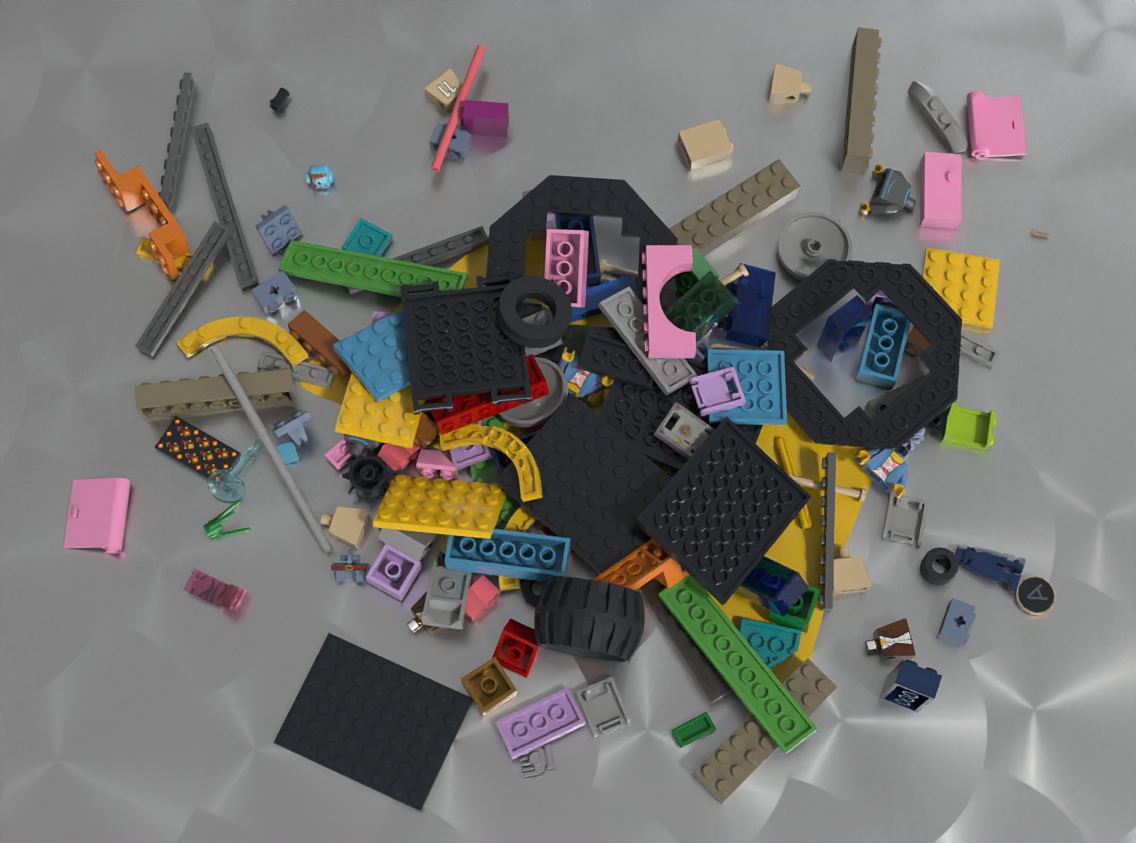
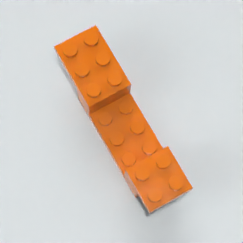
M101 149L95 151L96 160L94 162L99 169L98 174L102 180H106L110 193H115L117 196L115 199L120 207L123 206L128 212L145 203L148 210H153L156 222L158 224L161 223L163 226L148 233L150 237L148 243L152 249L151 253L156 261L159 260L162 264L160 267L165 275L169 274L172 280L179 277L174 260L184 256L186 253H190L185 233L139 165L118 175Z
M651 539L593 580L616 584L635 591L655 578L670 589L690 574Z

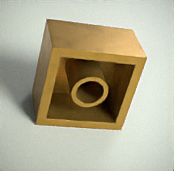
M493 657L461 678L462 685L473 699L483 717L517 695V689L496 657Z

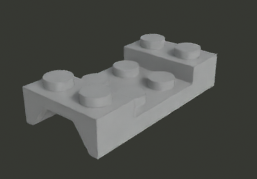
M439 549L435 550L422 614V624L462 630L473 572L447 569L445 554Z

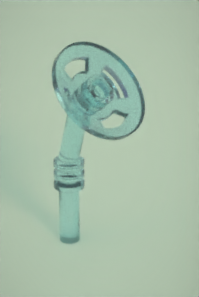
M260 438L255 441L249 450L246 449V453H243L244 456L240 457L241 460L232 472L229 470H216L210 474L207 486L215 498L227 503H234L243 498L245 484L238 475L247 464H250V461L253 460L252 457H256V452L263 445ZM221 474L217 480H214L216 475ZM219 486L226 492V495L220 493L216 487ZM238 489H241L239 494L233 496V494L236 493Z

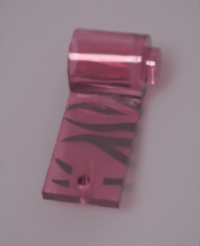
M195 568L183 589L221 608V612L228 616H232V614L237 615L248 592L238 586L228 585Z

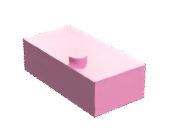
M925 152L920 164V227L956 230L961 222V154Z
M547 229L545 279L554 282L563 289L570 300L571 307H585L589 231Z

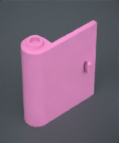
M981 91L969 93L967 95L971 155L977 159L1026 155L1021 96L985 98V94Z
M125 478L73 480L63 548L100 547L110 554H117L118 551L122 550L131 481Z

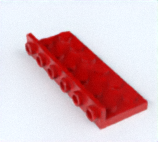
M533 354L526 356L533 401L549 395L547 381ZM524 389L498 391L497 395L523 393L525 391ZM491 392L454 396L452 397L453 411L445 409L431 412L440 434L444 435L528 402L522 400L498 403L499 405L493 406ZM446 398L429 399L426 401L427 403L445 402Z

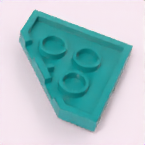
M743 618L740 626L742 636L769 669L798 651L801 630Z

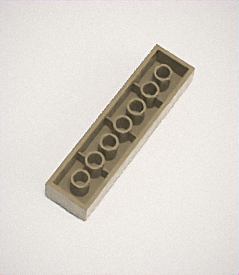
M858 27L852 44L842 172L863 174L865 167L868 168L869 160L872 158L873 148L870 147L874 140L872 127L875 125L876 118L873 116V111L876 110L877 100H874L878 91L876 79L879 76V68H877V64L880 62L881 53H878V48L881 47L882 42L878 29Z
M778 159L669 229L678 238L677 245H692V250L697 248L705 256L797 197L801 185Z
M280 367L272 371L261 369L254 373L239 372L236 374L254 408L297 403L296 382L291 368ZM220 374L218 377L201 376L199 379L192 380L183 378L175 382L164 380L157 384L142 383L139 386H135L136 409L144 421L243 409L224 374Z
M809 658L782 683L808 717L837 688ZM751 714L692 775L722 804L778 746Z

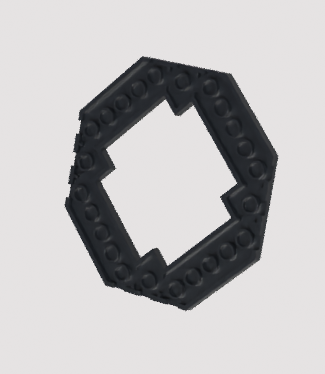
M549 175L489 228L486 277L504 276L514 273L515 279L524 277L527 231L546 232L547 213L622 218L621 237L640 238L636 296L643 305L647 304V300L643 299V287H646V281H642V270H646L645 264H642V253H645L646 245H677L678 238L633 188L625 180ZM676 275L665 283L659 295L660 305L667 319L674 313ZM509 283L491 284V285H486V287H487V286H496V285H505V284H509ZM520 300L519 310L521 319L540 312L541 304L523 303V300ZM568 325L565 334L561 338L563 344L539 353L534 357L558 363L565 347H567L568 353H572L574 350L576 354L581 355L587 332L626 344V342L614 327Z
M828 259L775 303L770 310L767 350L784 351L787 413L814 444L898 450L957 401L962 318L911 264L869 263ZM853 289L866 302L881 290L931 344L918 356V359L930 372L873 419L860 406L844 418L795 363L808 351V348L797 336Z

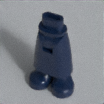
M957 546L955 556L962 566L965 564L966 568L996 583H999L1000 579L1005 580L1008 584V590L1015 593L1025 565V558L1019 557L1012 560L1008 559V554L982 548H971L969 546L967 548ZM1004 567L1011 569L1012 572L1004 570Z

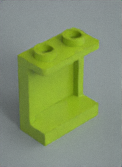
M954 402L942 432L941 442L987 451L990 446H993L995 435L992 434L993 428L997 424L995 410L987 413L957 407V402Z

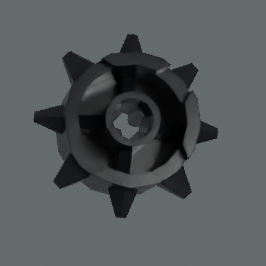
M368 451L366 456L362 455L356 459L351 457L349 472L342 474V478L349 480L351 484L348 494L356 493L364 497L366 502L381 494L385 495L389 481L396 478V475L387 471V464L379 457L374 456L372 451Z

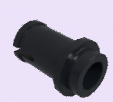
M280 88L274 99L270 100V108L274 111L282 110L284 102L290 95L289 91L285 88Z

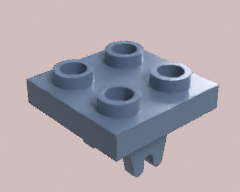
M286 205L275 212L268 210L267 216L262 214L261 218L263 221L255 226L272 255L302 234L290 209Z
M302 410L291 414L292 418L288 421L283 419L275 423V428L272 429L275 437L279 438L287 433L297 445L301 444L300 438L303 441H307L303 423L312 419L308 411L303 412Z

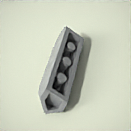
M913 81L908 89L909 97L949 152L953 154L965 151L968 147L966 137L953 116L930 87Z

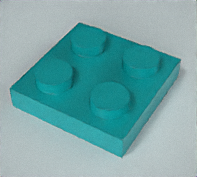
M360 218L341 248L342 250L381 257L392 240L393 235Z

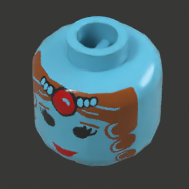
M326 164L313 165L310 167L309 172L306 173L307 184L311 183L314 189L329 188L331 183H334L332 168H329Z

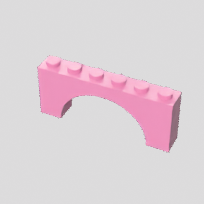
M646 245V251L642 253V264L646 266V270H642V281H646V287H643V299L647 300V304L643 305V316H647V322H644V334H648V340H644V351H648V358H695L696 332L684 331L674 326L664 315L659 299L663 286L670 278L681 272L691 271L693 264L692 245Z

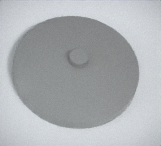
M806 212L793 217L784 225L778 238L777 251L784 268L796 278L804 280L828 259H836V261L850 260L852 241L847 229L836 218L820 212Z
M534 357L547 381L549 395L498 415L505 422L517 427H534L546 423L567 400L568 396L566 377L557 364L548 359Z

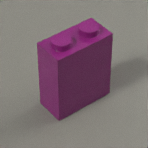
M464 101V107L460 108L461 127H464V130L473 135L508 137V103Z

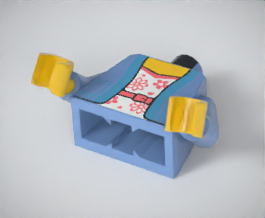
M567 347L564 348L563 354L558 361V366L563 371L568 383L567 399L572 393L584 397L586 394H593L606 386H612L614 380L607 378L608 376L603 377L578 369L577 365L580 355L576 354L574 350L572 353H568Z
M904 447L899 448L896 452L890 449L876 448L867 451L861 450L855 456V458L858 457L862 460L860 465H863L861 469L887 494L895 492L898 495V499L905 492L908 479L906 469L909 465L904 459L909 455V452Z

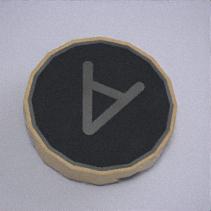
M1028 576L1020 581L1015 591L1016 603L1020 609L1034 616L1046 613L1055 603L1056 595L1054 588L1043 577Z

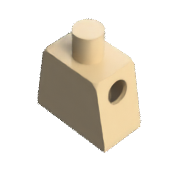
M775 64L769 102L796 103L800 93H811L812 84L802 82L803 73L801 71Z
M338 506L334 515L324 512L320 523L330 526L328 529L330 537L358 550L370 514L368 510Z
M849 547L837 549L839 559H834L833 594L867 591L871 584L861 557H850Z

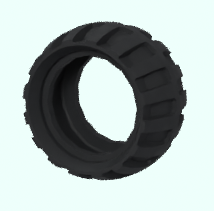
M551 577L542 588L535 607L534 630L537 646L559 653L604 661L630 662L640 644L644 631L645 612L642 595L638 591L612 583L575 577Z

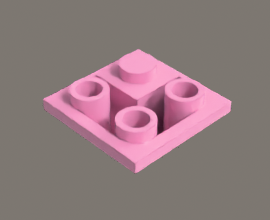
M421 449L416 464L419 476L430 479L458 480L456 467L441 451Z

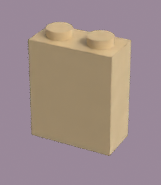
M720 119L682 130L678 133L677 141L690 171L731 158L732 150H734L731 140H728L726 127L724 124H721Z

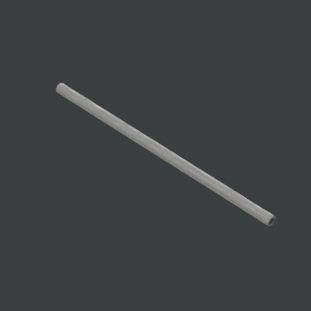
M219 345L210 348V351L320 547L324 553L333 549L221 348Z

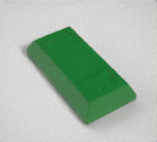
M706 711L671 731L680 748H683L715 731L716 727Z

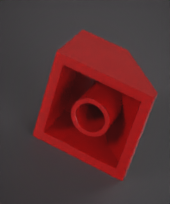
M510 618L502 630L492 658L496 657L501 666L527 678L542 648L537 646L535 630Z

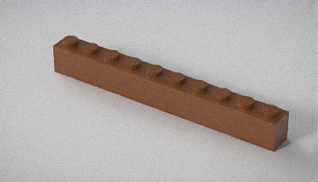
M303 310L288 323L289 334L296 340H299L307 352L311 351L315 354V358L321 364L325 363L333 375H339L342 382L348 386L352 371L333 349V344L340 340L308 312ZM422 412L413 445H419L422 449H425L439 435V429L437 424Z

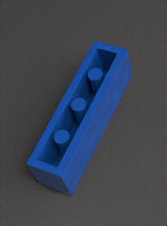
M624 274L612 281L605 280L594 287L587 286L585 307H572L570 323L603 313L598 307L599 303L627 287H630L636 295L637 284L633 274Z

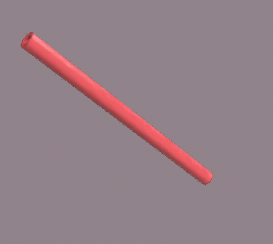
M478 45L430 167L432 171L439 172L460 118V108L464 107V101L468 97L486 50L482 45Z

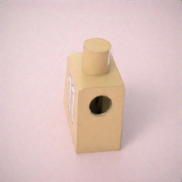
M449 69L424 88L425 97L444 112L449 113L454 108L462 84L454 72Z

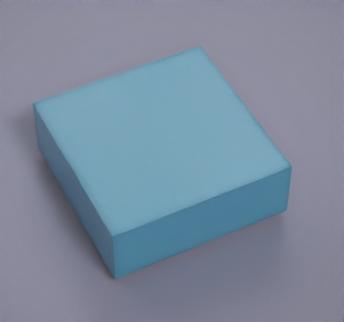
M293 441L276 446L285 464L299 461Z

